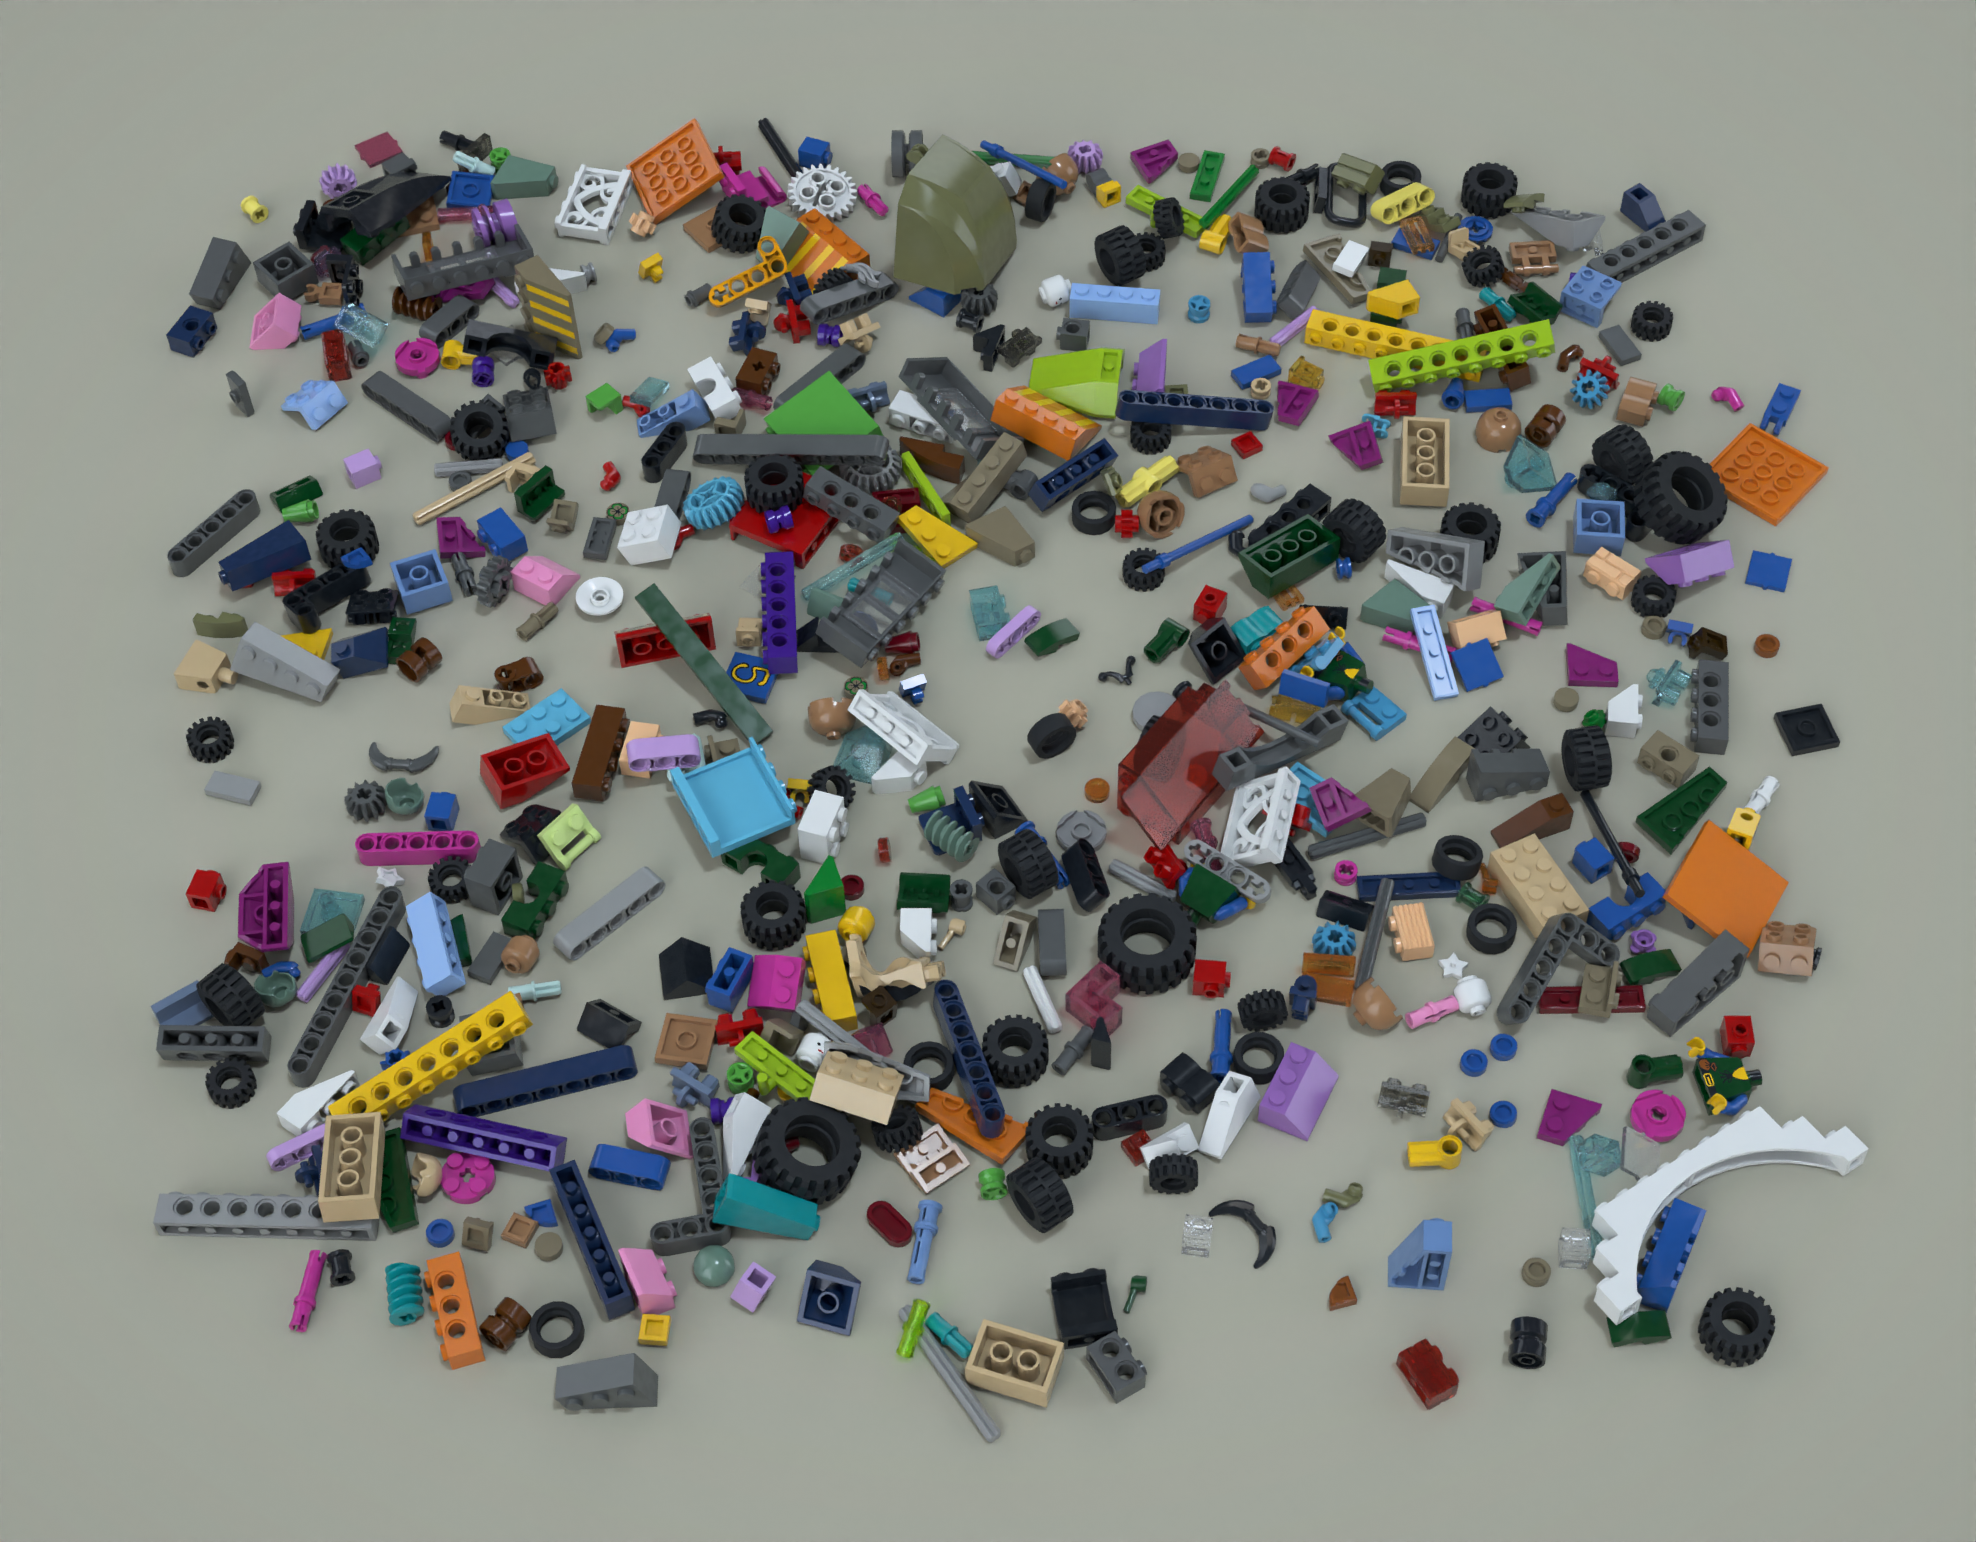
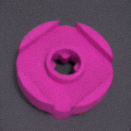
M416 338L417 341L411 343L407 340L400 344L395 351L397 369L406 375L424 379L438 367L441 361L438 347L435 342L427 338ZM420 355H422L421 358H418V359H414V358H413V357H419Z
M1648 1090L1641 1093L1635 1099L1630 1111V1121L1633 1128L1648 1143L1666 1142L1674 1139L1682 1132L1686 1118V1111L1682 1102L1674 1095L1670 1097L1667 1094H1663L1662 1090ZM1656 1111L1659 1115L1663 1114L1664 1117H1662V1120H1656L1652 1117L1653 1112Z
M464 1152L453 1153L449 1155L447 1162L442 1168V1188L450 1196L451 1200L459 1204H473L480 1201V1197L484 1196L487 1192L489 1194L493 1190L496 1182L494 1167L490 1159ZM467 1173L475 1175L474 1178L469 1179V1182H464V1178H462Z

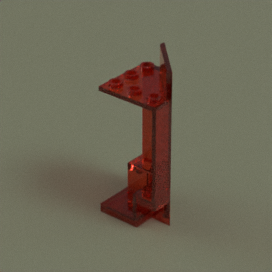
M1226 679L1217 689L1205 682L1197 691L1188 686L1118 764L1117 809L1123 815L1134 818L1154 846L1161 851L1170 841L1179 845L1226 791L1212 775L1218 756L1238 746L1251 748L1264 733L1260 725H1255L1248 716L1251 713L1240 698L1235 699L1229 691L1231 685Z

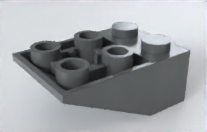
M535 386V389L530 388L521 392L520 390H511L503 395L512 442L557 434L547 387Z

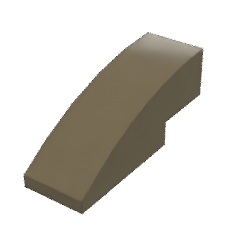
M1455 736L1422 776L1412 791L1409 801L1429 813L1456 785L1460 774L1468 767L1471 749L1475 748Z

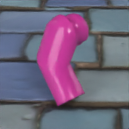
M1721 386L1712 391L1711 396L1714 401L1719 402L1722 400L1729 402L1734 412L1744 407L1735 389Z

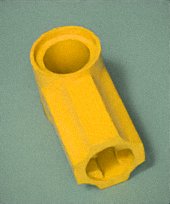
M1223 214L1219 216L1209 230H1204L1199 242L1200 249L1218 255L1223 253L1227 238L1230 235L1228 224L1231 217L1229 215Z
M448 340L444 343L441 364L447 369L455 370L461 364L472 365L473 359L478 356L463 353V344L461 342Z
M1446 1135L1440 1140L1407 1142L1409 1167L1440 1165L1444 1169H1454L1461 1162L1462 1142L1454 1135ZM1451 1150L1455 1153L1447 1154L1444 1151Z

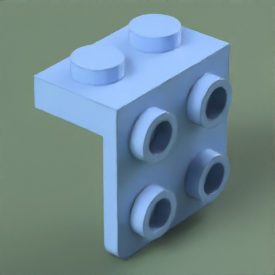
M308 380L301 385L302 389L297 393H292L285 398V403L281 405L283 411H300L310 428L317 430L348 402L334 381Z

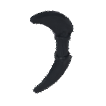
M1229 1200L1218 1204L1209 1212V1216L1229 1214L1241 1217L1248 1222L1259 1236L1260 1250L1253 1266L1255 1269H1258L1264 1265L1275 1250L1276 1233L1274 1227L1267 1226V1224H1264L1254 1211V1204L1250 1202Z

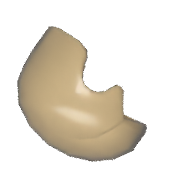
M420 1152L416 1154L411 1170V1175L419 1181L418 1185L413 1186V1190L417 1192L418 1196L427 1197L437 1190L443 1177L440 1161L432 1155Z

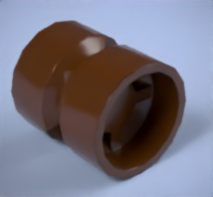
M1550 404L1543 405L1525 427V436L1530 443L1537 447H1548L1565 425L1566 417L1558 407Z
M424 637L419 638L411 646V651L406 650L396 659L399 670L415 683L428 674V669H433L443 659L438 648Z
M504 1297L494 1310L495 1316L489 1315L479 1326V1330L495 1347L507 1351L517 1339L516 1333H522L530 1324L532 1317L518 1302L512 1298Z

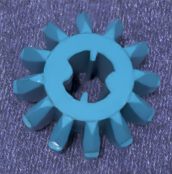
M1587 370L1585 377L1582 373H1578L1580 380H1572V384L1576 386L1570 389L1571 394H1575L1572 399L1574 402H1579L1581 408L1588 405L1589 409H1593L1595 402L1598 406H1601L1602 402L1600 399H1608V395L1604 392L1609 391L1610 386L1605 384L1608 380L1605 376L1601 377L1599 371L1592 375L1591 370ZM1593 386L1594 391H1588L1587 393L1586 388H1591Z
M1327 921L1324 927L1318 926L1316 934L1312 937L1314 954L1319 955L1320 962L1327 959L1330 966L1333 961H1337L1341 965L1344 959L1350 960L1352 952L1356 950L1354 932L1349 931L1348 925L1341 927L1338 921L1335 925H1331Z

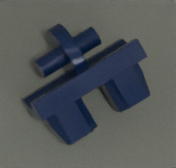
M791 271L785 273L789 288L782 287L777 293L776 299L781 305L787 306L786 300L793 299V302L795 300L796 305H800L806 297L813 295L805 274L792 277Z
M749 311L742 312L741 319L732 322V331L735 336L729 338V345L733 352L743 350L745 355L748 356L751 348L754 347V343L765 337L766 328L759 321L753 322L750 319Z
M1309 975L1299 976L1294 986L1290 987L1289 1005H1292L1293 1019L1307 1021L1309 1010H1315L1317 983Z
M312 1145V1156L308 1158V1161H302L300 1163L301 1168L294 1174L296 1181L305 1183L306 1188H311L314 1185L316 1195L319 1197L323 1151H321L320 1145Z

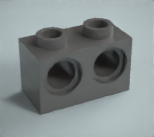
M1113 1331L1086 1347V1359L1117 1404L1145 1388L1147 1371L1140 1360L1136 1361L1132 1356V1349L1128 1341L1124 1337L1120 1338L1117 1332ZM1114 1352L1117 1355L1115 1357H1107L1104 1354ZM1122 1374H1129L1132 1376V1378L1129 1380L1121 1379L1119 1376Z

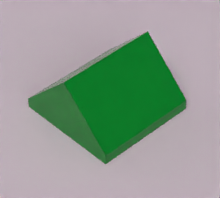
M828 855L804 892L807 922L811 924L841 916L846 911L844 886L834 858Z

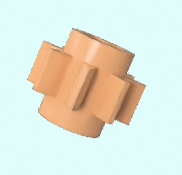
M640 210L638 215L633 213L629 220L630 224H632L631 230L643 237L646 236L647 232L652 235L657 227L653 223L655 218Z
M1066 699L1058 707L1060 709L1059 713L1065 714L1074 727L1081 728L1088 721L1086 718L1088 716L1086 714L1088 709L1078 699L1071 700L1070 702Z

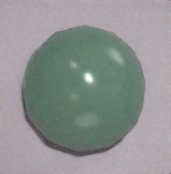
M397 778L391 780L386 785L385 800L391 811L401 815H411L416 813L424 804V792L417 783L411 785L407 783L405 778Z
M276 970L269 977L259 975L254 982V989L266 1006L273 1008L289 1003L295 997L298 990L296 980L292 975Z
M709 1245L701 1249L694 1258V1274L705 1286L719 1287L727 1283L731 1276H733L735 1272L734 1258L728 1249L720 1245Z

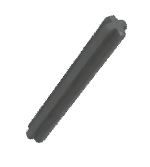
M1420 812L1401 818L1392 836L1425 827L1427 820L1424 813ZM1369 827L1309 845L1307 851L1310 859L1314 860L1388 837Z
M1382 878L1355 981V991L1364 981L1372 976L1395 884L1392 879Z

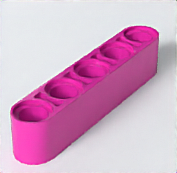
M469 830L366 833L360 835L355 841L359 859L365 866L431 865L435 862L440 864L439 859L444 858V861H448V856H452L453 860L458 856L461 857L462 861L466 859L468 863H473L478 850L481 848L478 835Z

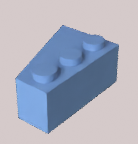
M1440 1218L1423 1220L1388 1256V1287L1444 1291L1452 1256L1451 1221H1444Z

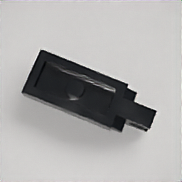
M1288 838L1283 861L1274 865L1295 891L1300 889L1302 895L1307 900L1317 897L1314 871Z

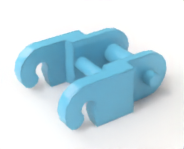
M1364 414L1362 416L1363 422H1366V419L1371 421L1376 438L1384 439L1388 437L1386 428H1389L1391 425L1389 420L1382 419L1380 416L1373 414Z

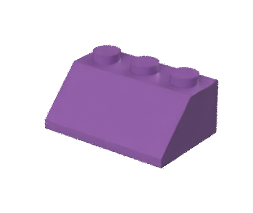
M1161 339L1139 353V362H1134V376H1137V379H1133L1132 390L1164 392L1167 339Z
M1729 540L1693 543L1645 558L1646 564L1666 584H1678L1679 588L1693 585L1692 581L1694 580L1695 582L1707 581L1710 575L1711 577L1725 575V570L1735 568Z
M1291 1042L1259 1105L1258 1121L1308 1141L1339 1075L1317 1052Z

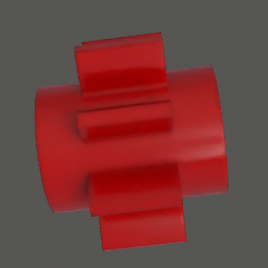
M553 362L549 364L548 370L543 371L546 385H551L555 390L566 388L568 382L572 381L570 366H564L561 362Z
M1121 510V515H1115V533H1121V538H1133V533H1139V516L1133 515V510Z

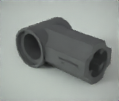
M1027 469L1021 472L1015 471L1003 488L1010 490V493L1015 498L1026 500L1034 483L1038 481V477Z

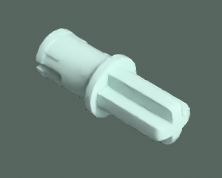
M456 151L452 160L468 168L470 173L494 175L495 167L480 161L478 157L473 158L460 151Z
M531 981V984L508 987V992L512 991L513 994L520 993L522 1001L534 1000L536 1002L537 998L559 995L562 992L560 981L535 984V981Z

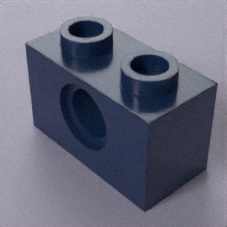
M190 305L166 334L171 350L194 358L217 330L214 315L212 312Z

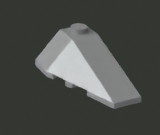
M824 1042V1057L827 1051H839L846 1054L847 1057L856 1060H868L873 1065L881 1068H893L898 1073L904 1075L898 1099L929 1102V1074L852 1043Z

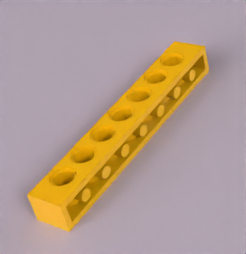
M1313 309L1306 325L1304 343L1374 359L1454 340ZM1487 350L1481 351L1479 355L1487 356ZM1459 356L1456 360L1464 361L1467 359V356ZM1440 360L1435 362L1434 365L1442 366L1445 362ZM1414 366L1413 368L1422 369V366ZM1483 370L1478 373H1463L1457 378L1480 382Z
M509 991L328 1106V1109L332 1115L361 1113L366 1108L364 1113L381 1112L382 1120L385 1122L390 1115L400 1109L407 1108L423 1094L432 1092L436 1086L454 1078L464 1068L478 1063L486 1054L500 1049L505 1042L513 1037L522 1035L533 1023L519 999L512 991ZM504 1021L500 1027H497L500 1022ZM481 1035L480 1039L474 1042V1040ZM458 1050L454 1056H451L454 1051ZM435 1064V1067L432 1070L428 1071L429 1068ZM410 1079H412L411 1083L408 1084V1085H406V1083H407ZM389 1093V1096L383 1100L384 1096Z

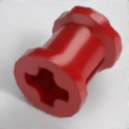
M1275 146L1270 152L1268 163L1279 165L1289 172L1295 164L1296 154L1286 153L1280 147Z

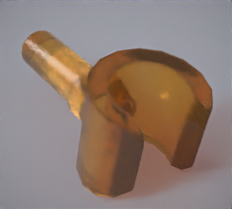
M1481 863L1482 892L1496 894L1498 879L1489 878L1485 863Z

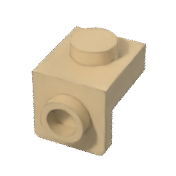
M1463 227L1448 233V252L1463 261L1464 256L1468 257V251L1473 253V248L1477 247V250L1480 249L1479 245L1469 240L1468 228Z
M516 461L505 475L508 491L514 493L519 484L523 485L540 468Z

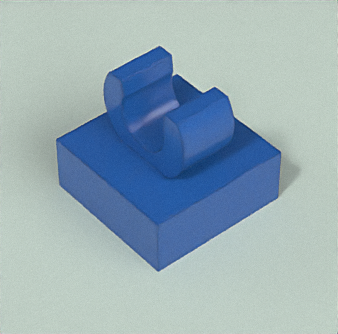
M1669 619L1666 632L1670 633L1668 644L1672 643L1674 636H1680L1682 639L1681 646L1684 647L1687 642V636L1690 637L1694 624Z
M924 674L900 682L899 692L902 698L910 695L914 705L923 702V690H925L927 684Z

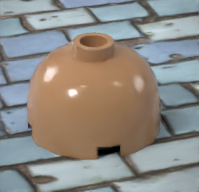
M1062 153L1049 161L1052 164L1047 169L1045 167L1042 168L1067 181L1065 189L1056 186V196L1063 195L1064 193L1066 195L1070 194L1076 188L1075 183L1079 175L1074 160L1067 153Z
M1504 407L1488 409L1480 416L1476 424L1475 435L1477 442L1485 450L1494 453L1506 449V452L1513 450L1521 440V422L1518 416L1512 410Z
M1163 490L1150 492L1139 503L1137 509L1139 524L1144 531L1154 538L1163 539L1173 534L1170 531L1174 530L1176 526L1179 528L1182 524L1185 507L1179 498L1171 492Z
M833 697L812 701L810 707L808 706V719L812 729L818 734L826 736L828 740L840 739L841 735L848 733L856 722V717L848 711L853 701L852 699L841 697L842 702H834Z
M1370 977L1356 989L1353 995V1004L1357 1010L1353 1015L1362 1026L1367 1023L1375 1030L1389 1029L1400 1022L1403 1017L1401 1014L1397 1017L1393 1012L1397 1008L1379 985L1375 988L1371 985L1374 979Z

